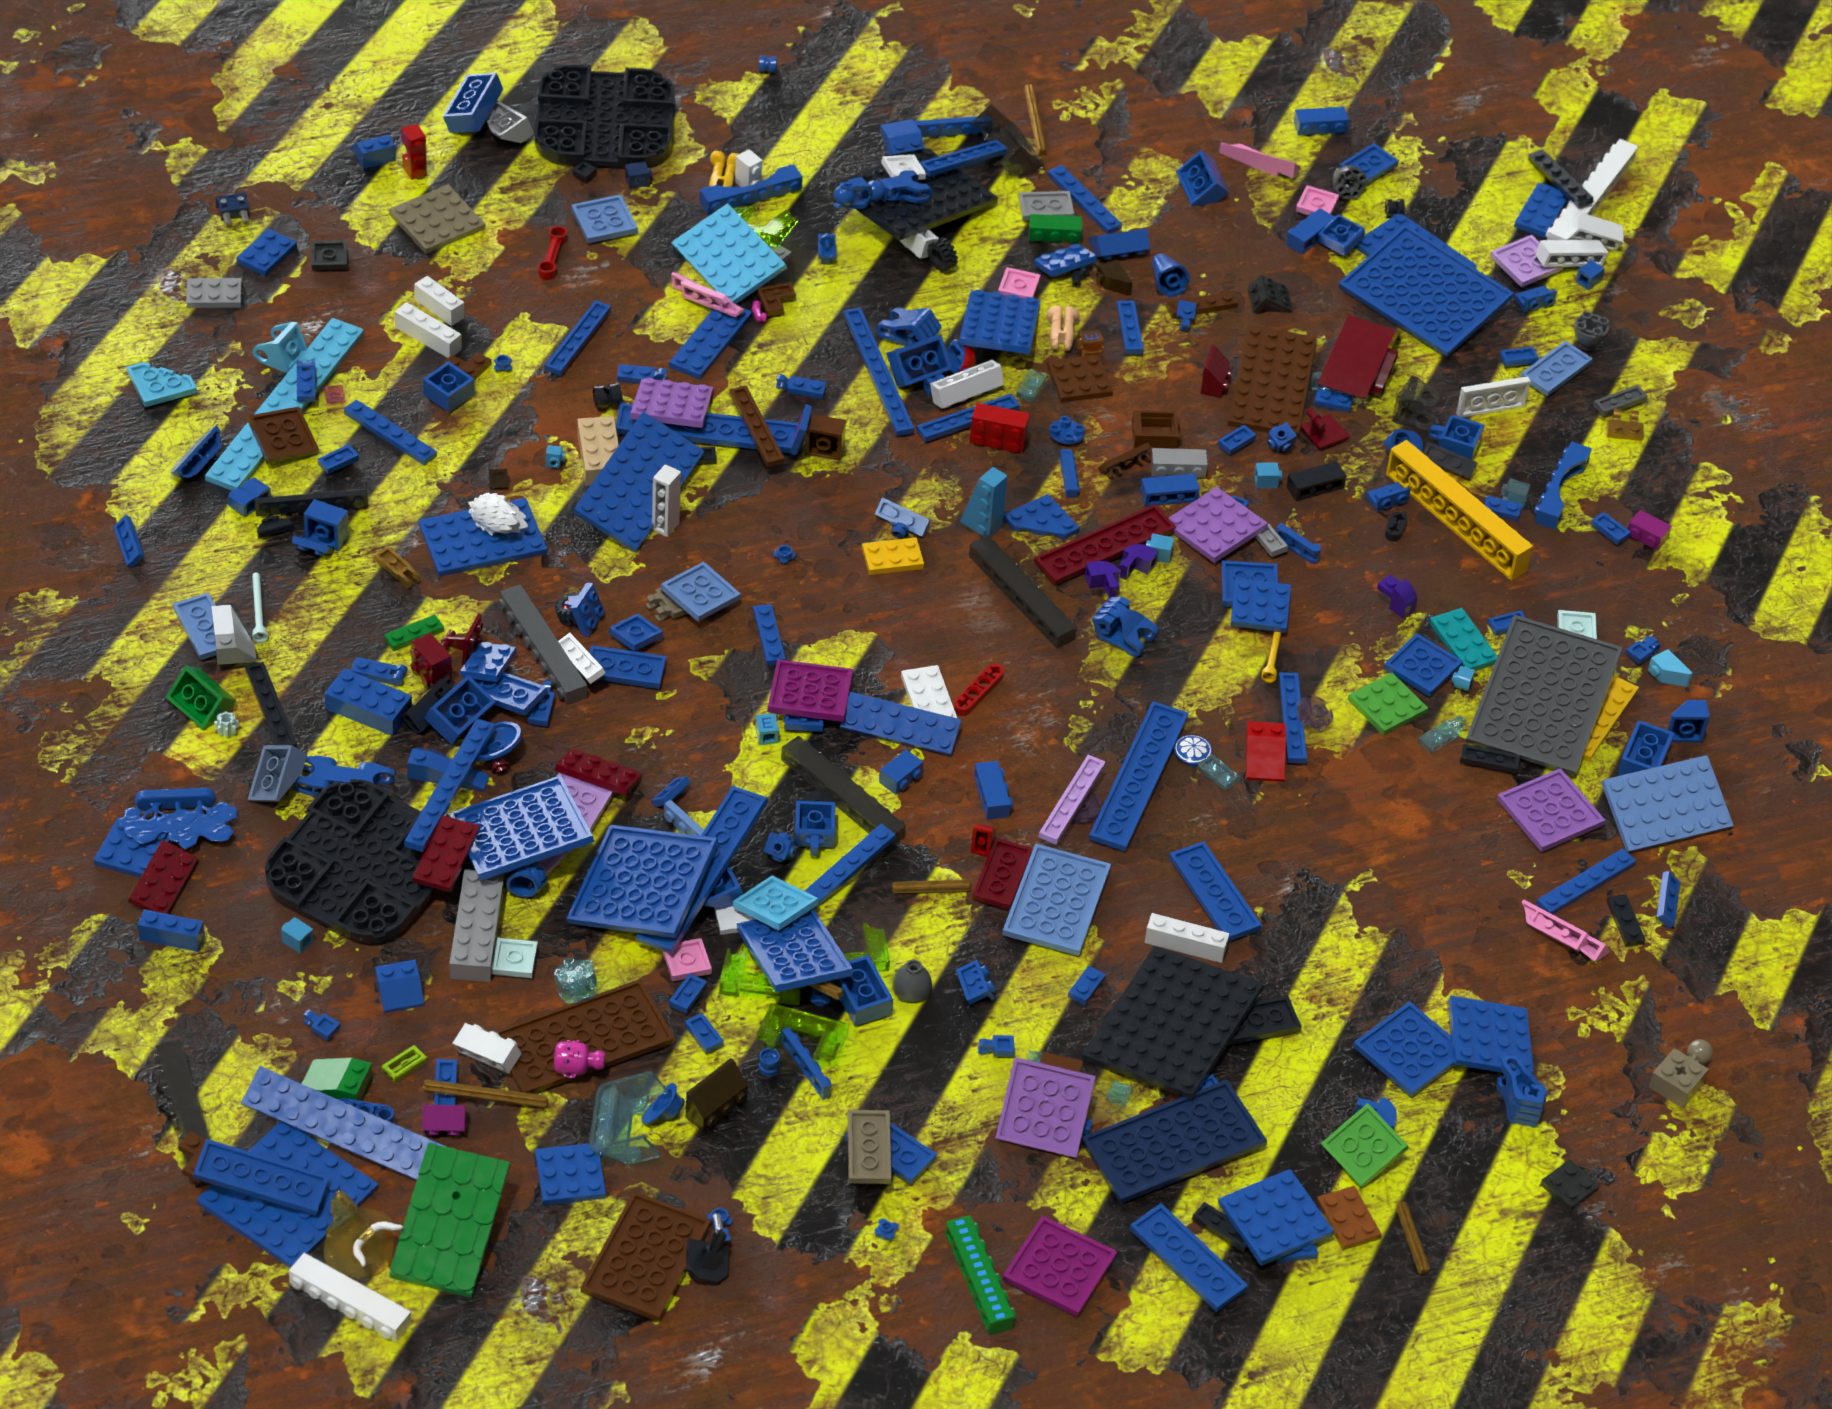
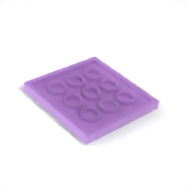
M653 378L641 379L630 419L637 420L642 412H645L661 423L703 428L713 394V387L704 384L693 385L687 382L677 383L670 380L661 381Z
M1218 487L1169 517V520L1176 526L1173 534L1214 563L1268 528L1266 521Z
M1560 768L1502 792L1497 796L1498 802L1541 852L1605 824V819Z
M1014 1057L995 1138L1077 1158L1096 1076Z

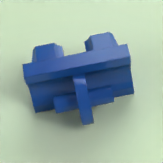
M818 234V259H821V264H832V259H836V234Z

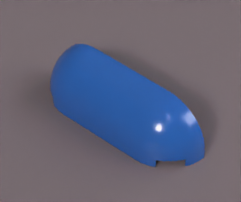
M216 425L208 430L193 444L170 470L172 475L178 478H190L206 465L222 445L219 435L221 431Z

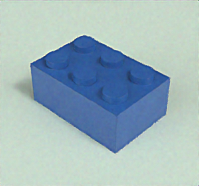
M942 335L932 336L887 352L897 387L906 386L952 369Z
M467 675L430 708L424 719L453 745L473 726L476 719L483 718L491 710L496 701Z
M1638 720L1621 758L1617 774L1625 775L1663 766L1671 747L1674 732Z
M869 955L848 961L853 968V976L830 980L832 984L843 989L844 994L840 1000L854 1026L892 1015L893 998Z

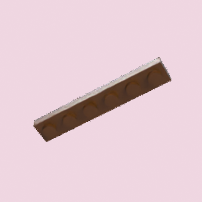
M747 385L730 389L729 395L766 467L784 464V456Z

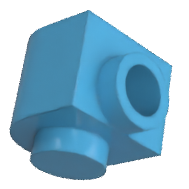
M547 446L545 467L560 469L561 461L565 462L566 451H563V447Z
M1460 666L1458 673L1454 672L1451 683H1454V688L1469 692L1475 670Z

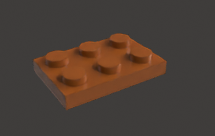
M1355 1186L1317 1197L1316 1203L1334 1230L1333 1234L1342 1250L1381 1239L1382 1234Z

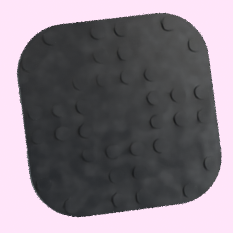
M563 65L555 67L554 71L550 74L546 72L541 77L538 86L534 144L537 151L544 158L555 164L579 165L584 161L592 166L625 167L627 164L646 162L647 167L662 162L669 155L672 142L674 86L670 79L666 80L662 77V73L651 69L625 67V73L591 71L592 66Z
M350 779V782L339 784V781L335 782L319 793L307 808L308 813L289 837H283L269 854L265 864L267 886L271 895L282 905L350 940L362 944L383 943L400 935L437 890L436 888L413 882L412 877L425 850L421 852L404 846L405 839L422 810L419 811L391 797L390 791L366 780Z

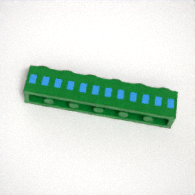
M970 1215L946 1221L945 1235L987 1334L992 1335L1013 1329V1322L1016 1320L1015 1311L1008 1304L1007 1292L1001 1288L999 1274L994 1272L993 1260L986 1253L985 1241L979 1237L977 1223H973Z

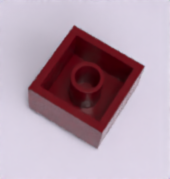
M430 632L411 641L410 655L412 663L410 666L412 671L420 676L423 684L430 688L436 681L449 674L450 679L446 682H451V655Z

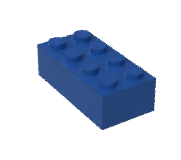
M497 72L466 75L442 116L450 133L480 131L504 89Z
M345 668L324 693L325 709L391 736H394L404 722L401 715L412 706V695Z

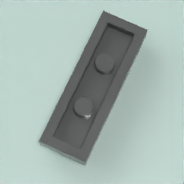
M1636 385L1594 401L1593 406L1604 417L1613 414L1614 408L1624 410L1647 401L1648 395Z

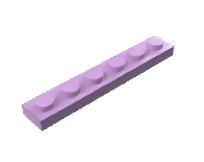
M1087 755L1040 830L1039 838L1057 845L1104 769L1105 761Z

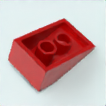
M1247 721L1245 731L1246 780L1284 782L1286 724Z

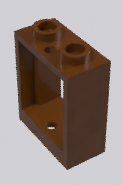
M1133 410L1131 424L1134 448L1148 442L1151 447L1150 449H1177L1178 442H1181V431H1178L1180 429V419H1177L1176 411ZM1142 426L1170 427L1171 434H1142Z

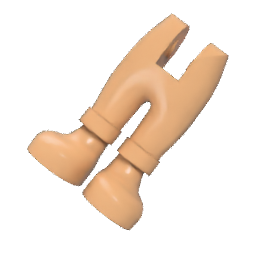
M1054 306L1047 311L1046 316L1052 324L1050 330L1052 350L1058 351L1059 344H1064L1065 351H1070L1074 340V324L1080 319L1079 312L1071 306L1065 308L1064 330L1062 331L1063 309L1061 306Z

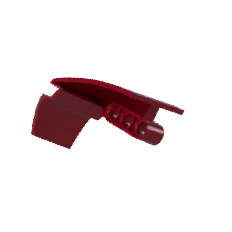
M1348 315L1317 385L1365 400L1368 394L1382 397L1398 357L1399 351L1392 349V346L1396 340L1401 341L1400 331Z

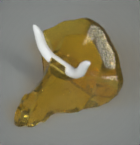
M337 1190L335 1197L331 1200L332 1208L330 1211L333 1215V1221L327 1228L323 1249L327 1266L353 1279L382 1273L392 1261L393 1231L400 1230L403 1226L393 1224V1220L383 1212L357 1207L346 1192Z

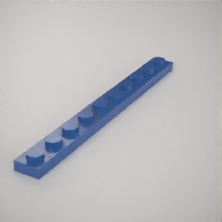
M861 307L844 310L843 316L896 436L914 433V426Z
M476 719L406 837L405 847L421 852L425 850L441 816L446 814L491 737L495 724Z

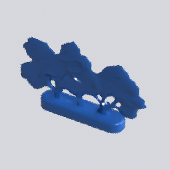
M210 788L144 790L138 792L135 796V804L138 808L131 807L126 809L124 817L118 819L117 822L119 826L124 827L125 834L133 837L140 844L153 841L160 833L166 832L170 840L179 842L181 847L187 849L197 843L200 835L211 841L228 840L234 831L225 823L237 817V807H231L226 802H219L215 806L210 807L215 803V792ZM182 808H195V810L190 811ZM159 809H176V811L171 814H165L159 811ZM202 809L206 810L207 813L203 814ZM152 812H155L151 819H145L148 813L152 814Z

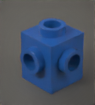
M1285 422L1281 426H1275L1269 431L1267 443L1272 450L1275 449L1279 454L1282 451H1288L1296 443L1297 435L1289 424Z
M776 832L770 833L763 852L771 854L772 859L780 862L790 860L796 853L797 847L795 845L797 841L791 839L792 835L784 832L780 834Z

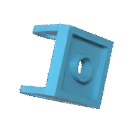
M297 322L274 326L271 329V336L274 341L256 345L253 348L254 357L267 366L288 373L307 350ZM276 331H280L282 333L279 336H277ZM258 350L264 351L268 359L262 358L258 354Z

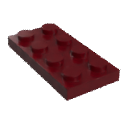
M573 748L560 759L555 767L557 772L627 796L641 781L643 774L633 768H626L618 765L616 762H609L601 759L599 756L590 755Z
M442 815L412 877L413 882L451 893L480 831V825Z
M995 837L972 894V900L1010 910L1033 848Z
M162 840L127 902L143 910L167 914L197 862L198 857Z

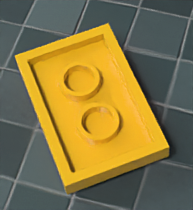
M916 537L862 543V551L869 575L924 569V561Z

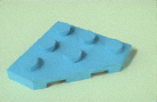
M145 362L126 367L127 373L145 407L197 393V387L189 375H177L172 370L162 367L157 369Z

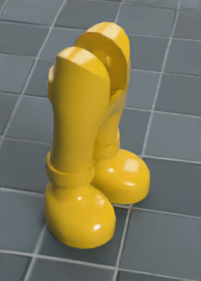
M714 151L711 154L710 161L714 168L709 186L732 187L735 176L736 156L739 154L732 153L728 156L724 176L722 174L726 161L725 155L721 151Z

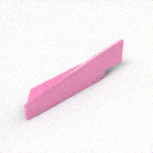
M1222 142L1220 144L1219 153L1276 177L1281 173L1293 178L1301 168V166L1294 162L1266 155L1242 144L1229 145Z
M674 272L671 274L673 288L682 291L684 298L733 317H737L744 311L743 308L734 304L725 294L706 288L683 275Z
M1523 899L1522 904L1526 913V921L1530 927L1577 952L1580 950L1594 962L1609 954L1610 950L1606 944Z

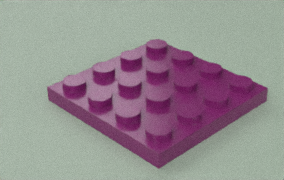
M777 659L767 712L844 722L853 669Z
M1041 1216L1003 1274L1002 1281L1078 1317L1116 1258L1117 1251L1045 1216Z

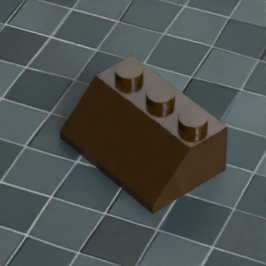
M732 1058L686 1092L685 1118L702 1132L709 1127H713L721 1117L727 1116L735 1106L742 1104L747 1099L748 1084Z

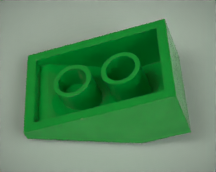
M355 1058L314 1059L302 1084L338 1100L347 1098L362 1101L372 1080V1064Z

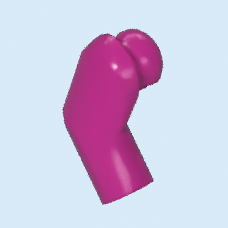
M754 301L752 312L755 320L758 323L766 322L767 314L761 313L760 301Z

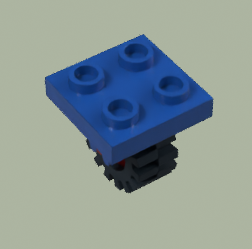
M586 583L581 592L577 594L572 592V595L568 593L566 597H560L561 600H557V604H555V611L560 622L564 625L577 624L581 635L588 637L605 612L593 583Z

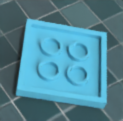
M774 876L764 880L733 901V908L777 930H781L818 905L817 897Z

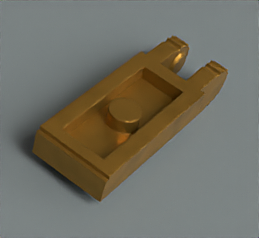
M389 546L374 555V560L394 578L399 580L406 589L412 585L410 579L415 583L421 581L418 572Z

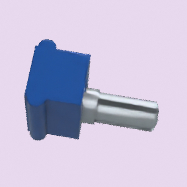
M717 1213V1216L714 1214L715 1231L723 1230L727 1234L724 1244H728L731 1240L728 1228L722 1227L720 1214Z

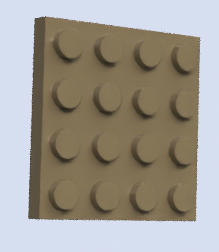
M449 185L389 209V215L425 254L486 229V225Z

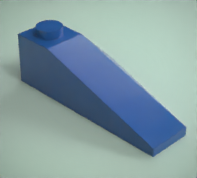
M420 747L412 748L407 763L408 778L438 784L453 758L437 750ZM472 767L461 788L485 792L489 775Z

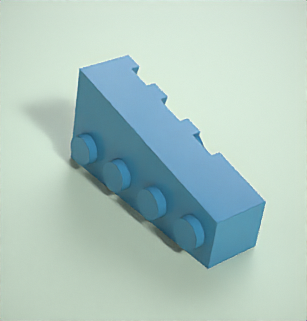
M994 467L986 472L979 479L960 520L962 524L987 539H990L1002 528L1008 475Z

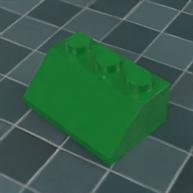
M186 665L166 696L171 703L203 730L214 725V721H217V715L220 713L222 714L225 711L229 713L236 702L235 698L200 668Z

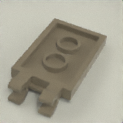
M661 588L655 589L654 594L646 597L649 603L645 605L649 610L656 608L658 615L655 618L658 622H663L670 615L674 619L688 614Z

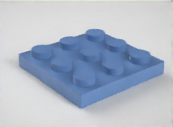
M621 195L571 205V210L587 243L638 233V227Z
M705 562L661 584V590L696 621L710 616L740 600L741 593Z

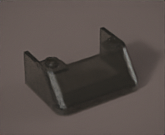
M992 104L972 121V124L984 134L982 138L986 142L998 140L1007 147V153L1001 155L1004 159L1000 163L1011 176L1013 174L1019 176L1034 172L1045 166V163L1021 130Z

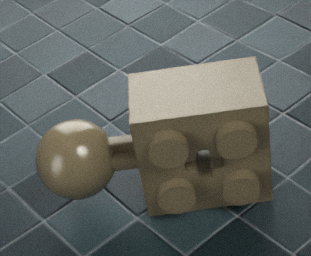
M1702 1039L1694 1040L1687 1048V1055L1674 1048L1653 1072L1649 1088L1684 1108L1705 1083L1709 1069L1703 1065L1707 1064L1713 1057V1048L1710 1043Z

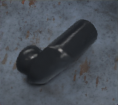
M1087 266L1072 272L1073 287H1079L1081 285L1080 280L1087 277L1089 273Z

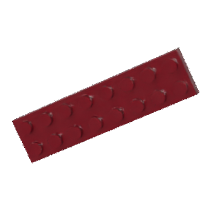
M1154 504L1034 557V563L1054 585H1057L1084 573L1087 562H1109L1122 556L1124 549L1131 545H1146L1147 540L1151 541L1152 533L1163 536L1174 533L1176 526Z

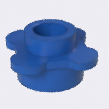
M499 355L494 359L496 363L494 369L496 371H510L512 369L510 365L512 359L509 356Z
M901 522L891 523V534L893 536L903 539L909 535L907 532L908 527Z
M788 545L779 546L773 554L774 557H777L784 564L796 557V554L792 552V548Z
M812 987L811 992L813 994L810 997L812 1003L817 1006H824L830 1003L829 995Z
M716 1208L707 1215V1218L711 1219L714 1229L713 1215L716 1214L717 1216V1213L721 1216L722 1227L732 1224V1218L728 1217V1212L723 1208Z
M882 1218L879 1220V1226L875 1228L874 1233L882 1240H891L894 1238L895 1230H898L899 1225L896 1222L891 1223Z

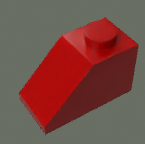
M979 823L974 824L970 853L988 857L996 837L997 828Z

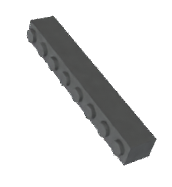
M521 584L500 591V599L498 600L500 609L505 611L508 621L513 623L517 635L522 637L525 647L530 649L534 661H538L542 673L547 675L548 681H552L551 686L555 687L559 699H562L566 706L586 699V682Z

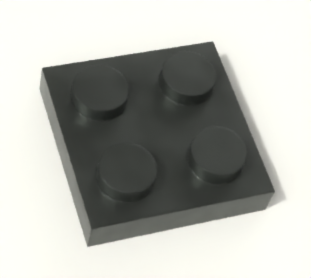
M347 240L311 241L312 270H347Z
M1571 1159L1543 1178L1540 1183L1546 1191L1569 1211L1596 1193L1600 1187L1597 1182Z

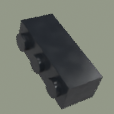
M1335 461L1288 474L1286 488L1295 501H1300L1344 489L1347 475L1339 463Z

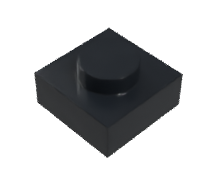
M584 161L572 169V175L585 182L597 173V168Z

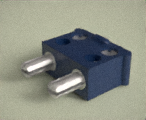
M247 193L229 194L215 198L216 208L219 210L221 221L224 220L227 226L228 223L229 226L231 225V219L242 218L243 223L249 222Z

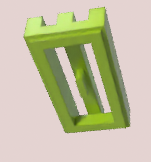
M413 1045L384 1064L382 1071L386 1072L387 1076L396 1083L425 1064L427 1057ZM401 1062L400 1065H398L397 1067H395L394 1069L391 1070V1068H393L394 1066H396L397 1064H399V1063Z

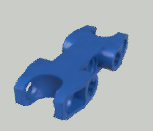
M307 756L305 763H309L312 766L304 765L302 772L311 775L299 776L293 783V790L311 797H317L322 790L338 781L339 784L350 782V779H361L376 785L383 783L391 784L395 780V771L377 763L363 762L359 764L357 769L337 766L335 759L330 757ZM385 773V774H388L389 777H388V776H383V775H380V774ZM298 784H304V785H307V786H306V787H302V786H300V785H298Z

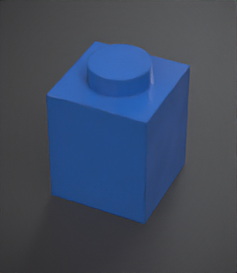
M1590 260L1578 269L1575 282L1589 291L1602 282L1605 268Z

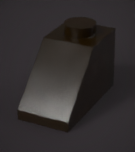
M1117 260L1098 265L1096 280L1104 289L1127 296L1131 295L1132 281Z

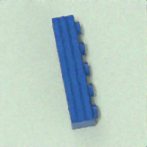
M1060 449L1059 458L1066 498H1077L1078 493H1080V487L1077 486L1078 478H1076L1075 456L1072 454V449Z

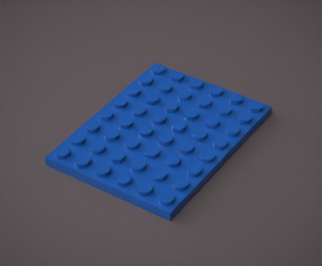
M1406 224L1342 279L1338 286L1446 357L1453 353L1507 304L1514 295L1509 289Z

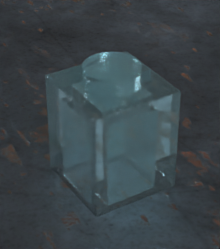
M1510 478L1508 484L1503 485L1501 495H1504V500L1522 504L1523 509L1531 484Z

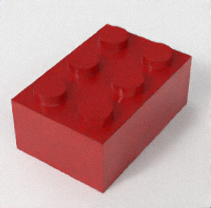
M976 403L972 415L969 443L1022 454L1027 439L1030 413Z

